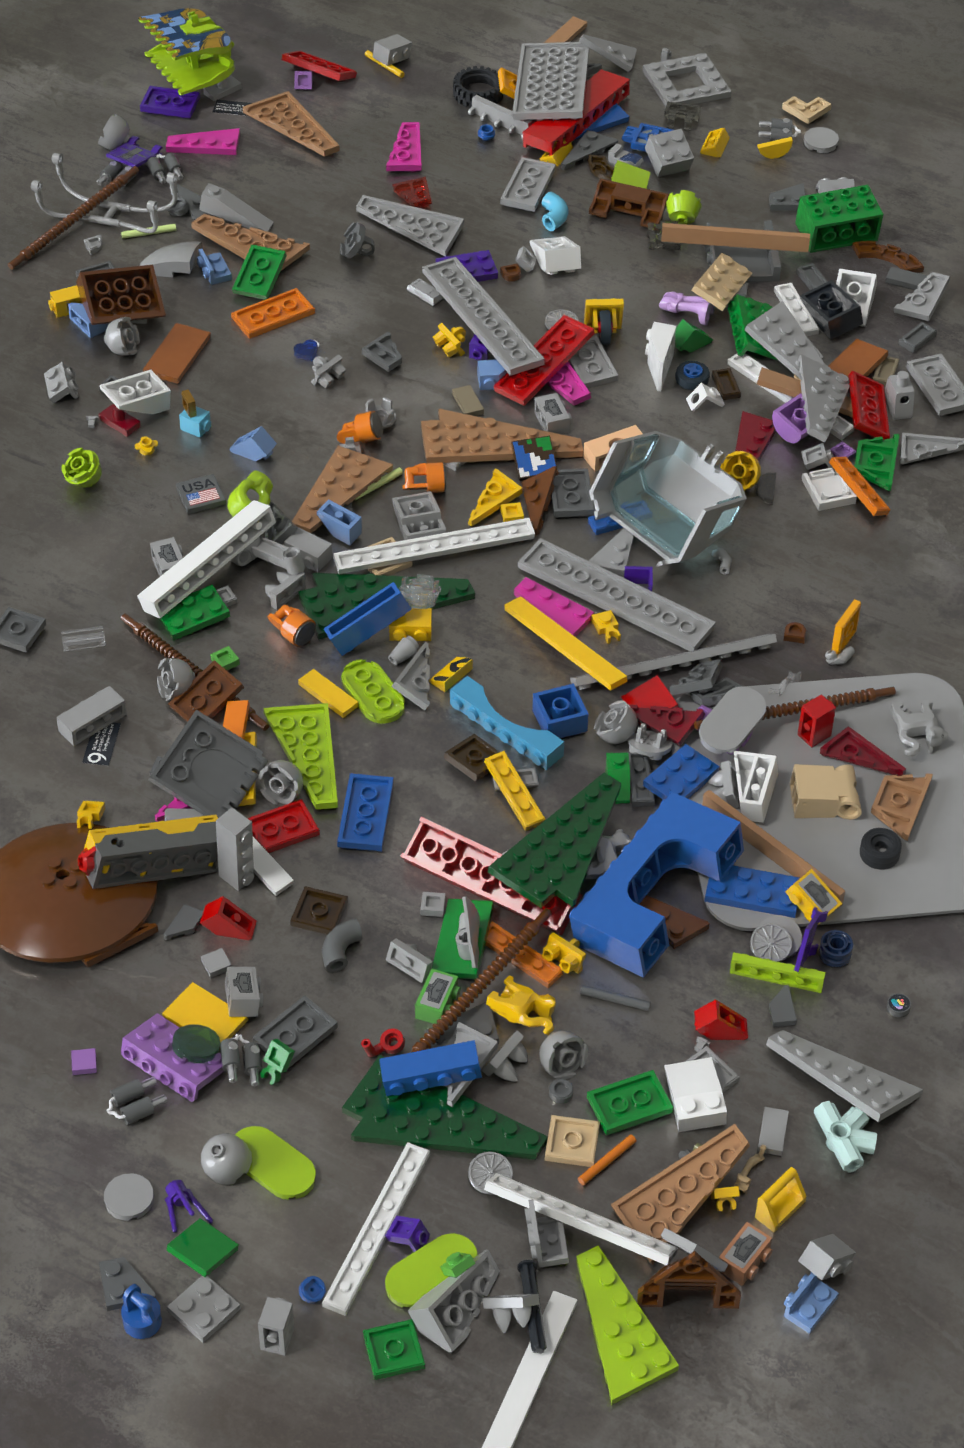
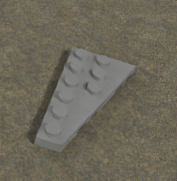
M783 301L749 323L745 328V331L801 380L802 375L799 374L800 364H798L800 354L825 365Z

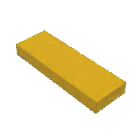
M312 669L298 679L299 686L322 703H328V707L342 718L358 707L357 700L315 669Z

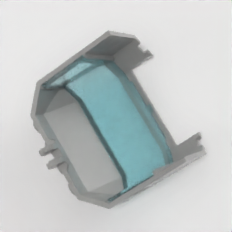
M658 431L614 441L589 491L591 501H594L596 509L594 512L595 519L598 520L609 516L665 559L658 562L657 566L681 562L696 557L730 531L747 498L742 484L718 467L725 456L722 451H719L711 462L709 458L714 453V445H708L703 454H701L682 439Z

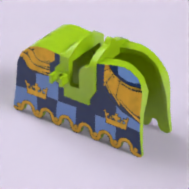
M186 8L138 18L140 23H145L146 29H151V35H156V41H162L151 50L145 52V56L152 57L151 63H158L156 68L162 70L163 76H168V82H174L172 84L173 88H180L178 89L179 95L215 85L225 80L234 72V60L231 59V49L234 47V42L230 40L229 35L224 29L216 25L203 11Z

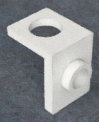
M703 383L686 398L693 412L706 399L721 407L725 405L718 390L714 387L710 388ZM699 394V400L693 404L694 397Z

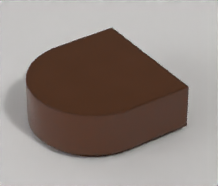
M518 263L500 267V273L506 281L515 282L521 278V269Z
M798 622L787 624L783 641L804 644L805 626Z

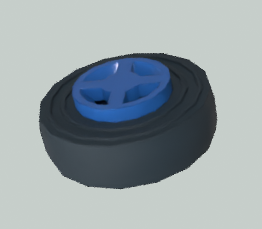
M685 361L681 363L675 373L676 382L681 387L689 390H695L701 383L707 385L710 378L708 367L698 361Z

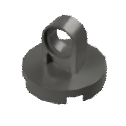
M353 222L344 233L346 240L344 244H340L341 255L350 259L357 253L364 256L374 253V241L370 237L365 236L366 228L363 224ZM365 244L371 245L369 249L362 248Z

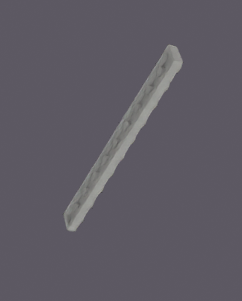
M765 634L616 668L627 675V679L632 678L631 674L639 673V676L652 674L651 670L659 668V672L671 670V665L679 664V667L692 665L691 661L699 660V663L711 661L712 656L718 655L719 658L730 657L731 652L738 651L739 654L751 652V648L757 646L758 650L770 648V644L777 642L776 634ZM589 674L570 677L571 684L574 683L579 689L590 688L591 683L599 682Z

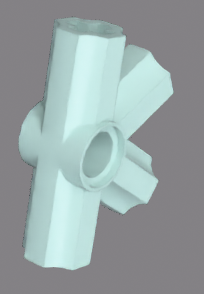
M830 1101L822 1102L819 1106L815 1107L814 1114L827 1138L826 1145L829 1150L835 1153L843 1171L850 1173L863 1166L864 1160L860 1152L874 1155L877 1141V1133L862 1130L869 1121L866 1113L857 1107H851L841 1117L835 1104Z

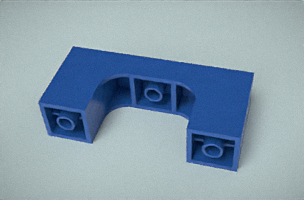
M671 792L666 799L662 800L656 812L649 816L646 824L636 832L632 841L624 846L618 858L610 863L608 870L603 876L601 875L597 879L594 887L585 893L580 904L570 912L569 919L573 938L579 940V947L644 978L668 948L669 940L665 917L639 904L666 872L675 868H689L720 882L744 852L741 822Z

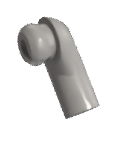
M718 547L712 551V557L715 560L720 559V573L729 574L732 558L724 548Z
M847 646L840 654H836L834 650H829L825 653L826 662L830 665L845 664L854 655L855 650L851 646Z

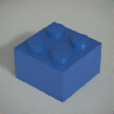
M574 683L533 693L532 711L541 730H548L559 738L588 731L589 714Z

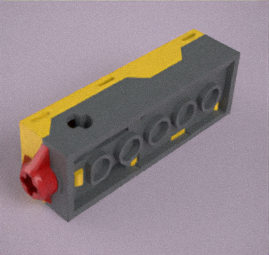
M217 815L89 830L84 850L78 856L79 869L86 874L92 889L219 872L216 820L218 817Z

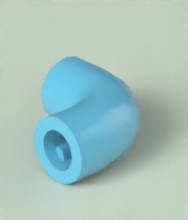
M548 192L543 197L542 207L550 212L543 216L542 222L547 230L554 231L567 220L569 209L567 203L554 192Z

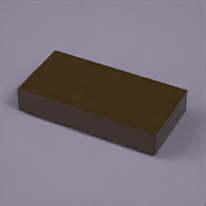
M731 368L712 370L711 376L723 400L741 398V392Z

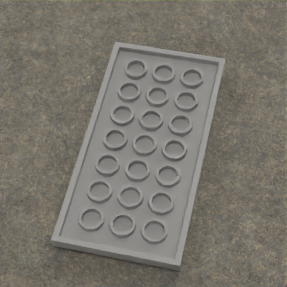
M581 42L522 44L512 111L513 120L583 118L590 48Z

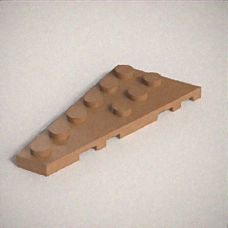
M289 91L243 106V113L322 156L340 151L339 144Z
M207 214L201 215L192 222V229L243 259L246 258L251 244L286 251L287 257L281 270L310 250L309 243L299 244L295 242V239L278 238L277 234L253 227L246 229L242 227V224L235 223L232 225L225 223L224 219Z
M337 446L292 522L298 528L309 533L314 532L323 525V522L317 516V511L328 499L340 506L350 504L364 493L369 485L373 482L377 483L382 475L391 472L393 464Z
M734 1124L612 1203L611 1207L624 1226L670 1244L661 1236L664 1228L679 1234L750 1147L749 1142L736 1124ZM646 1257L648 1261L651 1263V1265H653L656 1262L655 1260Z

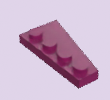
M569 362L546 383L574 406L591 399V393Z
M527 577L514 588V595L517 598L520 596L575 637L589 624L591 616L594 614L593 611Z

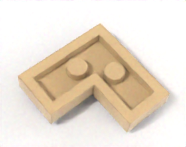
M794 96L783 103L782 109L809 124L830 111L832 104L820 97L805 103Z

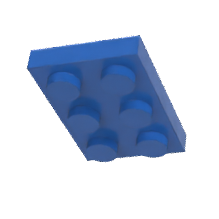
M685 744L643 780V786L661 799H666L671 792L689 799L719 771L720 766Z

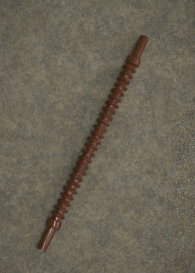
M134 166L125 174L117 176L113 182L99 190V193L93 195L92 198L81 204V207L79 206L74 212L63 218V221L61 220L56 226L45 232V235H41L34 243L21 250L20 255L8 263V267L13 270L24 260L28 261L35 253L46 247V244L52 242L53 239L64 233V230H68V227L70 228L75 222H78L79 219H82L83 216L92 211L93 208L100 205V202H104L111 194L125 186L128 180L139 172L138 167Z
M126 613L121 616V620L131 627L137 636L164 655L165 658H177L187 662L196 677L203 671L187 659L186 656H183L182 653H179L178 650H175L174 647H171L170 644L147 628L146 625L138 623ZM235 696L231 701H240V699ZM250 707L247 721L253 722L260 729L266 731L269 728V724L260 718L256 711Z
M895 687L876 690L868 688L860 692L855 691V693L852 691L849 694L845 692L843 695L839 693L838 696L836 694L832 697L828 695L826 699L830 700L835 707L839 705L844 706V704L849 705L850 703L854 705L855 702L858 704L861 701L863 703L866 701L871 702L875 701L876 698L895 695L896 690ZM805 699L804 702L800 700L798 703L794 701L793 704L788 702L787 705L783 703L781 706L777 704L776 707L771 705L770 708L766 706L762 720L765 717L766 719L776 718V716L782 717V714L783 716L793 715V713L799 714V711L801 713L802 705L809 702V700ZM703 720L694 722L696 730L700 729Z
M545 908L533 922L526 924L524 930H521L520 934H517L516 938L512 939V943H509L508 947L504 948V952H500V956L496 957V961L493 960L491 962L492 965H488L487 969L483 970V974H480L479 978L475 979V983H471V987L466 989L467 992H463L462 996L458 997V1001H455L454 1005L450 1006V1010H446L445 1014L441 1015V1019L437 1020V1024H433V1028L428 1029V1033H425L424 1037L420 1038V1042H416L412 1046L411 1052L431 1049L432 1045L436 1044V1040L440 1039V1035H444V1031L449 1030V1026H452L453 1022L457 1021V1017H461V1012L464 1013L466 1008L470 1007V1003H474V999L478 998V994H482L483 990L487 989L486 985H490L491 981L495 980V976H499V972H502L503 968L507 967V963H511L516 954H519L520 950H523L524 946L528 945V941H531L532 937L539 933V928L552 915L549 909Z

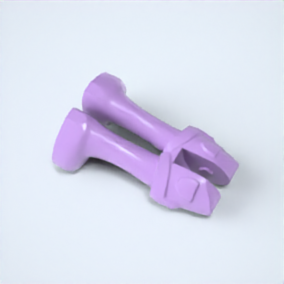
M673 291L666 292L659 303L660 309L672 313L690 311L698 314L699 322L702 325L708 324L710 314L713 315L715 311V306L700 296H684L683 293Z

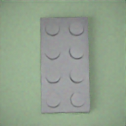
M522 157L500 199V205L535 212L556 170V164Z
M942 354L907 361V370L939 416L964 410V385Z

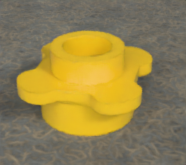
M147 436L141 437L140 442L135 444V449L139 450L142 455H151L154 453L155 447L158 446V441L151 440Z

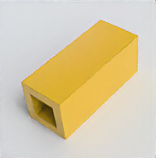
M77 285L50 292L51 300H48L49 308L55 312L57 318L69 315V303L82 304Z

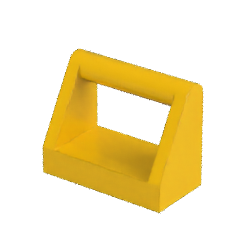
M790 1167L758 1198L755 1218L772 1232H775L806 1202L807 1196L796 1169Z

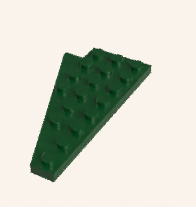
M605 772L602 773L493 862L488 868V873L540 908L555 896L573 907L576 904L621 790V783Z
M381 1055L378 1056L342 1107V1113L360 1121L351 1134V1140L356 1142L406 1146L408 1142L424 1149L473 1154L496 1152L504 1157L536 1160L548 1140V1136L464 1095L460 1096L453 1107L447 1105L448 1088L445 1086H436L422 1091L416 1090L400 1095L386 1096L379 1060L385 1057Z

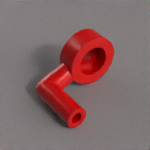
M392 1028L386 1030L381 1035L379 1044L373 1046L369 1039H363L361 1045L369 1057H375L384 1051L388 1054H397L405 1047V1038L401 1031ZM393 1041H398L396 1045L390 1046Z

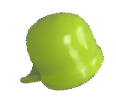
M254 470L230 494L227 507L232 517L252 502L247 496L249 489H253L259 494L258 502L269 506L273 483L264 473Z

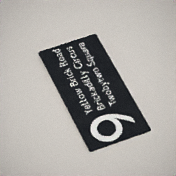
M217 99L212 112L248 116L243 113V106L252 103Z
M113 722L90 736L82 763L109 766L121 723Z

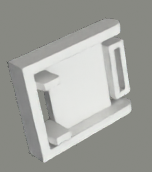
M832 468L809 472V476L807 473L802 474V481L818 511L856 504V494Z

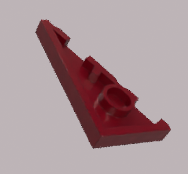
M629 704L636 713L639 723L646 724V727L656 733H661V729L666 730V738L679 746L684 743L694 730V722L701 720L705 715L702 709L687 711L683 710V708L676 707L671 709L662 706L639 708L638 705Z
M849 726L820 748V754L823 756L896 776H902L906 773L904 766Z

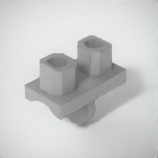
M339 354L330 361L327 357L317 356L314 358L312 369L315 371V378L311 380V383L314 386L320 383L324 388H328L334 381L330 376L331 374L337 379L342 378L346 373L345 367L341 364L343 358Z

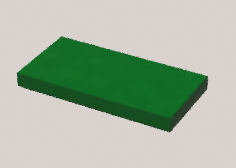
M448 899L432 969L458 976V978H478L494 909L493 901L471 900L480 916L478 968H472L471 960L460 958L455 939L459 929L460 915L464 913L463 900Z

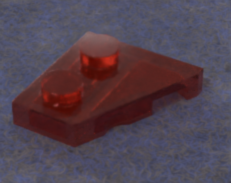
M426 176L392 184L394 192L411 206L424 207L432 204Z

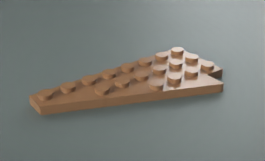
M438 409L439 420L421 421L426 463L514 460L511 447L512 441L549 435L555 458L583 457L584 450L580 438L500 422L490 417L481 418Z

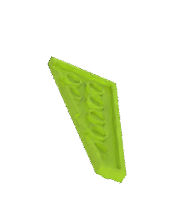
M328 703L263 708L264 715L289 761L295 764L301 771L303 787L315 809L338 808Z
M595 1246L577 1255L576 1263L592 1320V1328L600 1360L602 1361L606 1384L610 1393L611 1405L678 1371L679 1365L600 1247Z

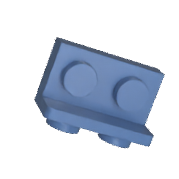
M198 249L199 268L202 267L204 278H208L211 285L232 280V274L220 252L206 256L203 249Z
M812 1272L809 1276L805 1274L798 1284L799 1289L795 1294L791 1292L784 1301L786 1306L784 1317L809 1334L839 1295L837 1291L820 1281Z

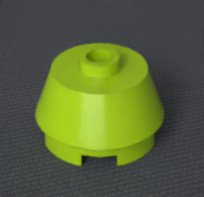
M681 190L680 194L675 195L672 192L666 201L670 220L676 224L687 225L693 223L702 208L701 199L695 197L694 192Z
M83 448L74 449L68 454L69 458L65 465L62 463V473L66 481L83 488L96 484L102 475L99 458L91 450H84Z

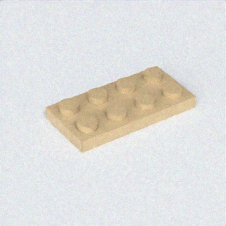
M721 253L691 291L723 311L751 277L752 272L745 266L735 262L730 256Z

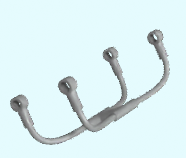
M54 153L52 155V163L56 166L57 175H59L64 188L74 197L82 201H88L89 198L78 194L66 183L63 176V155ZM171 172L167 174L166 180L170 184L173 198L166 206L158 207V202L153 200L147 202V208L132 207L128 204L104 200V202H100V207L109 208L104 217L86 215L81 220H89L90 222L116 227L123 226L144 233H154L158 228L157 212L172 208L177 201L178 175ZM32 181L31 190L35 192L36 201L45 213L59 218H66L67 215H70L47 209L43 204L42 181ZM117 210L150 213L153 228H143L121 222L118 219H112Z

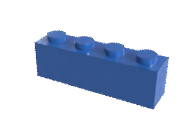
M392 582L325 627L324 630L338 652L343 656L398 618L404 616L412 608L396 584Z
M475 1040L379 1059L386 1096L400 1095L416 1090L422 1091L431 1087L447 1086L451 1083L482 1078Z

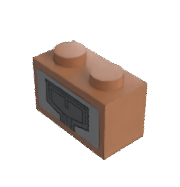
M746 1222L719 1256V1259L728 1264L725 1271L721 1273L741 1286L748 1279L752 1280L758 1272L759 1264L762 1261L765 1263L772 1254V1237Z

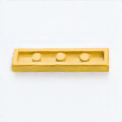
M505 751L485 758V765L524 830L528 831L546 820Z

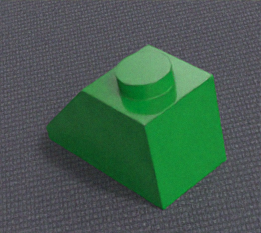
M684 319L676 328L675 347L680 351L686 350L691 353L713 341L702 329Z
M606 753L605 773L621 783V790L615 804L630 803L629 753Z

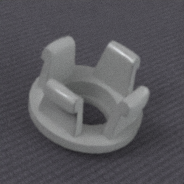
M384 397L382 405L376 406L372 398L366 402L365 412L375 411L379 416L385 417V421H382L383 429L392 426L396 421L392 400Z

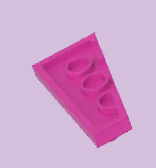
M402 122L397 134V140L393 145V151L389 156V162L386 164V171H422L419 122Z
M240 128L171 135L167 138L166 152L236 155Z

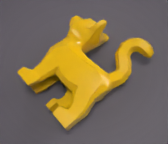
M510 975L504 980L506 986L501 996L495 991H492L487 996L486 1005L490 1006V1009L506 1018L509 1022L522 1024L527 1027H544L543 1032L546 1035H549L554 1030L551 1015L555 1010L556 1000L553 996L549 994L539 995L531 988L515 983L513 981L514 978ZM531 1011H535L540 1017L530 1018L528 1014Z

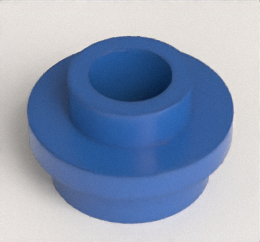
M484 124L480 126L478 136L483 140H490L494 138L495 130L493 126Z

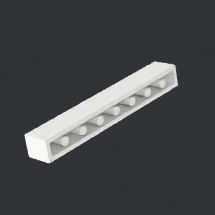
M253 500L137 596L144 612L161 618L276 523L271 507Z

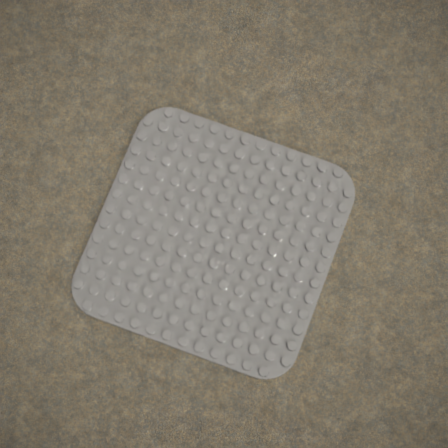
M924 673L744 686L758 691L765 699L766 706L769 708L771 705L775 707L777 704L781 706L785 703L787 705L788 702L792 704L794 701L798 703L802 700L804 702L805 699L810 701L811 698L814 699L821 694L827 698L828 695L832 697L836 694L838 696L839 693L842 695L845 692L849 694L851 691L855 693V691L860 692L868 688L876 690L895 687L896 690L895 695L876 698L875 701H866L865 703L861 701L859 704L855 702L854 705L850 703L849 705L844 704V706L839 705L836 707L831 737L813 748L797 735L800 711L799 714L793 713V715L788 714L787 716L782 714V717L776 716V718L771 717L770 719L765 717L755 727L746 745L739 748L740 752L777 756L778 777L764 823H754L845 890L843 905L833 911L826 918L825 922H821L818 925L964 912V705L958 692L946 681ZM691 692L675 700L679 708L687 711H696L701 706L692 700ZM932 699L933 707L931 711L937 717L938 726L948 733V739L943 741L941 745L933 747L932 754H929L926 735L912 737L920 744L921 750L915 756H907L904 753L905 750L912 747L903 744L899 738L897 724L892 718L890 710L891 702L902 701L904 705L901 709L903 711L906 708H910L911 713L921 711L922 700ZM717 704L706 707L713 709ZM848 726L906 768L905 775L912 774L913 778L925 777L927 773L933 774L932 781L908 841L899 836L902 843L899 861L889 869L879 870L866 865L860 857V845L862 837L870 829L886 828L892 830L871 813L872 805L884 776L892 774L820 754V748ZM695 728L681 746L672 742V755L687 744L720 766L719 771L722 770L721 762L729 760L736 772L734 754L730 755L726 752L716 754L707 750L700 741L699 731ZM794 764L834 766V768L842 765H852L855 769L857 781L855 788L861 804L862 814L860 817L852 820L840 818L838 815L835 818H794L789 785ZM707 782L689 799L702 805L703 795L706 791L711 790L715 792L724 786H714ZM739 807V808H735L736 810H738V811L741 813L740 807ZM743 839L744 852L734 863V866L792 876ZM884 846L875 847L880 852L887 850ZM698 872L701 891L705 900L709 877ZM704 902L709 912L717 920L741 931H754L764 919L774 916V914ZM798 906L795 918L788 917L794 920L799 927L808 926L810 923Z

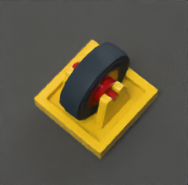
M587 299L585 301L584 324L594 328L595 334L599 333V341L602 345L610 344L612 333H616V329H622L624 299Z

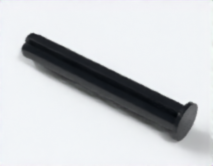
M523 1260L517 1265V1270L521 1273L523 1294H539L536 1277L538 1266L534 1260ZM541 1304L531 1306L528 1329L532 1352L542 1354L547 1345Z

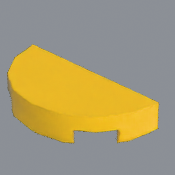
M792 137L758 144L757 146L761 155L774 159L788 153L792 147L793 140Z

